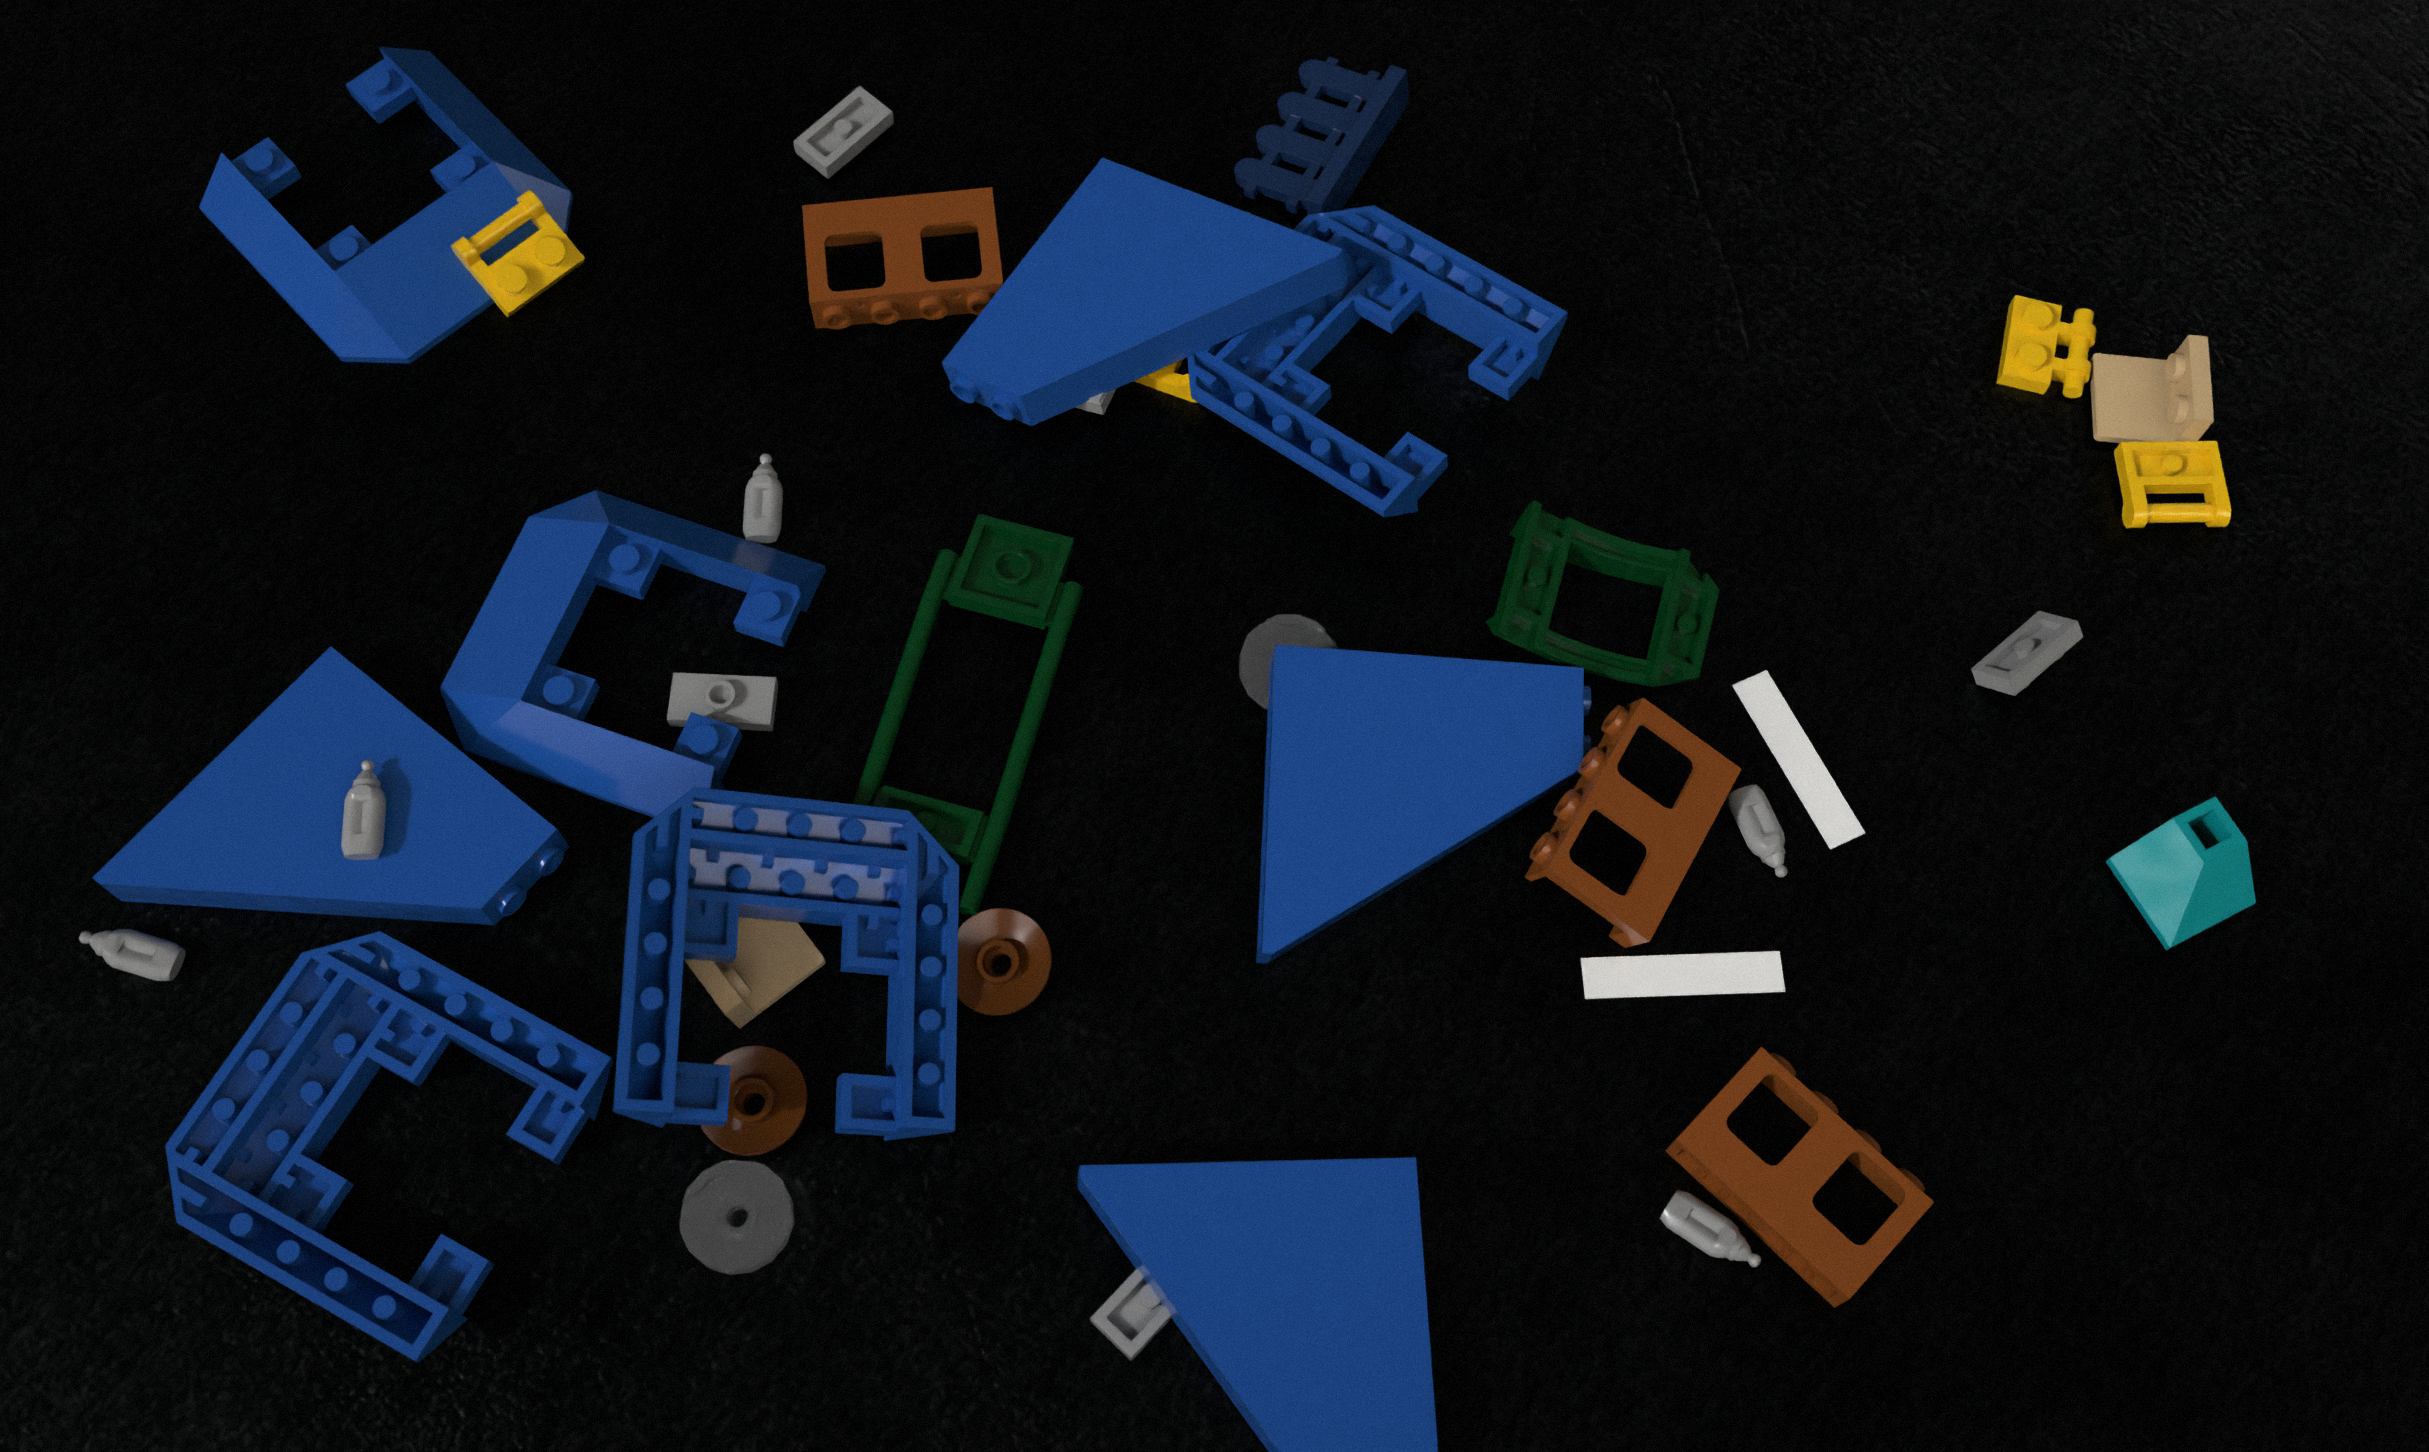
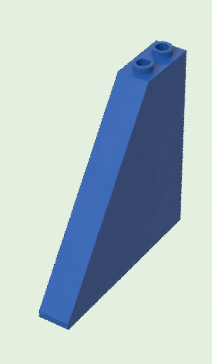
M1102 157L943 360L942 365L950 381V389L958 398L967 403L975 401L987 406L1005 420H1012L1014 418L1033 426L1081 405L1091 397L1101 393H1108L1344 288L1349 281L1344 251L1340 247Z
M1276 644L1269 666L1256 963H1269L1570 782L1578 774V767L1581 761L1591 750L1590 735L1584 734V716L1589 714L1591 707V688L1589 685H1584V668Z
M330 647L92 878L119 900L128 902L496 925L503 916H510L521 907L526 899L527 891L541 876L546 877L559 867L563 861L564 852L569 848V845L556 827L333 647ZM364 760H371L375 763L373 772L377 776L378 781L381 782L380 788L384 791L386 797L383 849L377 859L350 860L344 858L341 848L345 797L353 786V780L363 771L361 763Z
M1416 1157L1079 1165V1191L1134 1267L1142 1274L1147 1285H1150L1161 1300L1160 1303L1169 1311L1173 1321L1268 1452H1438Z

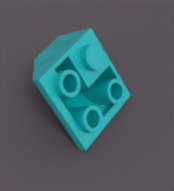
M2216 796L2170 819L2106 860V863L2166 951L2256 903L2247 840Z

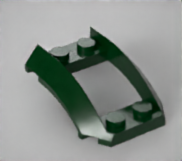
M1533 500L1529 503L1509 534L1516 539L1495 615L1485 621L1493 635L1564 666L1584 668L1586 673L1618 681L1657 687L1693 681L1699 678L1720 589L1707 573L1702 576L1699 574L1689 560L1691 552L1684 548L1674 551L1625 540L1592 528L1570 517L1562 520L1541 510L1542 504ZM1566 562L1629 581L1664 587L1646 660L1598 649L1548 630Z

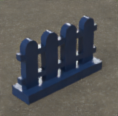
M1328 57L1326 62L1312 59L1302 63L1299 68L1300 83L1307 91L1305 94L1287 92L1278 99L1279 116L1282 120L1286 121L1283 127L1277 125L1261 127L1256 133L1258 150L1265 154L1262 160L1244 158L1238 161L1234 167L1236 183L1243 188L1244 196L1255 199L1259 193L1285 202L1286 211L1297 214L1300 208L1307 210V215L1342 210L1410 102L1408 75L1405 69L1390 65L1381 79V73L1370 70L1366 76L1341 68L1339 59ZM1324 94L1349 104L1346 108L1319 99ZM1301 127L1328 135L1325 141H1321L1298 132ZM1282 160L1306 168V171L1301 175L1277 167V164Z

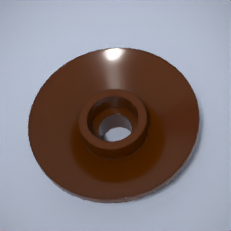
M994 908L975 914L958 928L957 998L963 1004L981 1014L1003 1016L1026 1008L1038 998L1050 977L1052 952L1047 936L1033 919L1016 910ZM1004 956L1010 957L1011 968L1005 974H996L994 970L996 961Z
M745 1046L727 1052L713 1063L717 1065H731L728 1122L724 1126L700 1125L704 1133L715 1145L732 1154L756 1156L779 1148L796 1133L805 1117L808 1092L801 1071L788 1056L770 1047ZM762 1097L765 1100V1104L760 1112L756 1114L746 1112V1104L751 1098Z

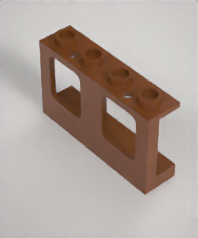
M992 187L802 205L809 303L816 329H844L850 325L868 323L888 325L898 320L918 318L937 320L949 315L969 313L979 315L1003 285ZM978 232L982 273L978 277L931 282L925 278L921 238ZM871 242L883 243L886 280L881 287L848 291H833L828 287L825 247Z
M1645 698L1636 700L1624 707L1618 705L1608 714L1601 727V730L1605 732L1598 747L1592 748L1581 761L1578 767V773L1581 774V777L1575 788L1566 792L1558 802L1554 810V815L1558 818L1550 833L1546 832L1532 848L1530 858L1533 860V863L1525 875V878L1529 881L1546 876L1614 924L1608 937L1624 948L1650 942L1741 771L1740 767ZM1639 726L1648 728L1688 757L1692 762V772L1671 809L1659 804L1623 778L1618 772V763ZM1592 811L1600 812L1642 842L1646 848V857L1624 895L1615 893L1571 861L1570 849Z
M1761 1047L1665 1151L1835 1308L1855 1294L1934 1201L1924 1193L1925 1188L1915 1175L1906 1169H1897L1880 1154L1881 1147L1869 1134L1860 1129L1854 1130L1838 1116L1837 1107L1828 1097L1818 1091L1811 1092L1795 1077L1796 1072L1787 1060L1776 1053L1769 1054ZM1760 1081L1812 1127L1783 1160L1774 1166L1766 1164L1727 1127L1729 1115ZM1846 1159L1898 1205L1864 1245H1856L1819 1213L1813 1205V1197Z

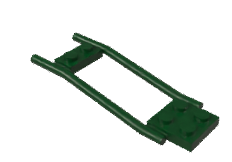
M978 514L962 557L948 549H942L938 554L921 598L860 783L851 803L909 810L956 863L969 866V863L973 864L959 901V913L968 917L978 913L1014 810L1066 640L1084 588L1076 582L1062 583L1074 551V538ZM942 599L947 600L948 605L1044 630L1046 626L1049 627L990 817L985 816L983 811L885 785H883V788H880Z

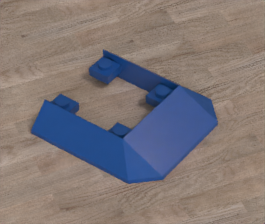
M379 47L384 59L347 83L346 86L351 96L378 124L414 101L461 148L430 170L435 181L446 194L373 245L353 225H350L314 250L268 202L270 198L302 176L294 163L267 137L231 162L221 152L199 208L342 362L411 364L495 303L458 259L451 245L461 237L466 239L472 237L518 204L517 198L528 190H531L539 198L548 214L567 235L573 196L571 191L430 51ZM528 220L480 255L481 259L487 266H490L536 233L538 228L531 220Z
M1374 205L1307 215L1293 230L1342 248L1349 281L1342 289L1187 357L1191 397L1196 402L1381 516L1390 517L1418 512L1417 500L1447 469V455L1407 432L1383 458L1316 418L1315 414L1332 398L1331 387L1310 374V372L1362 317L1392 334L1413 311H1416L1483 349L1468 366L1469 379L1509 401L1530 377L1538 381L1567 320V312Z
M597 490L529 516L439 688L463 750L467 754L653 818L693 787L725 790L722 780L742 738V733L738 727L691 712L672 752L584 722L600 689L597 681L556 665L596 585L643 600L661 564L747 592L733 622L736 631L784 647L800 611L807 612L826 571L825 565Z
M693 787L633 835L613 1112L661 1128L666 1123L724 1126L728 1122L731 1065L677 1062L683 959L732 963L737 954L738 917L842 926L841 972L888 976L886 1076L842 1073L837 1078L835 1133L884 1136V1141L953 1132L955 1130L959 865L909 810Z
M381 931L302 952L165 1145L176 1223L419 1363L468 1320V1318L462 1315L495 1264L441 1234L409 1284L326 1238L321 1233L354 1184L318 1164L316 1161L381 1066L420 1087L449 1043L452 1042L535 1088V1091L514 1121L507 1135L559 1165L588 1118L595 1121L613 1059Z

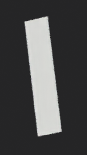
M1765 670L1732 685L1829 849H1833L1865 834L1864 829L1768 671Z
M1780 951L1581 958L1585 999L1785 992Z

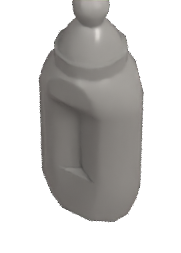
M762 454L760 456L761 464L753 471V477L748 481L745 489L743 533L746 540L755 543L776 542L781 531L783 488L777 479V473L770 465L772 457L769 454Z
M364 760L361 763L363 771L353 780V786L345 797L341 848L344 858L350 860L377 859L383 849L386 797L384 791L380 788L381 782L378 781L377 776L373 772L375 763L371 760Z
M1757 784L1748 785L1731 792L1728 795V805L1748 848L1754 855L1760 857L1763 863L1775 868V875L1777 877L1786 876L1788 870L1783 865L1786 853L1784 848V832L1765 793Z
M133 929L105 930L92 934L90 931H83L79 937L81 943H90L96 955L102 956L111 967L156 981L174 980L180 971L186 954L185 949L175 942Z
M1680 1190L1675 1192L1660 1216V1219L1667 1228L1710 1256L1727 1258L1731 1261H1748L1752 1267H1757L1761 1263L1760 1255L1751 1252L1746 1238L1740 1234L1738 1227L1732 1220L1688 1192Z

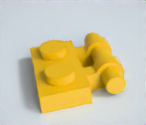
M2015 295L2009 304L1997 384L2044 395L2050 386L2051 380L2064 383L2062 393L2065 397L2078 398L2082 396L2083 386L2090 379L2092 366L2087 360L2089 348L2095 343L2097 331L2093 325V311L2085 308L2078 309L2074 312L2073 323L2060 322L2061 305ZM2056 345L2069 347L2067 359L2055 357Z

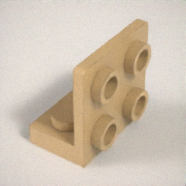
M2188 335L2177 351L2171 353L2167 360L2100 353L2094 354L2090 359L2092 365L2090 380L2093 437L2096 441L2112 443L2198 441L2214 422L2207 336Z
M738 917L737 954L732 963L684 959L722 1012L738 1028H742L821 968L826 962L823 955L797 922Z

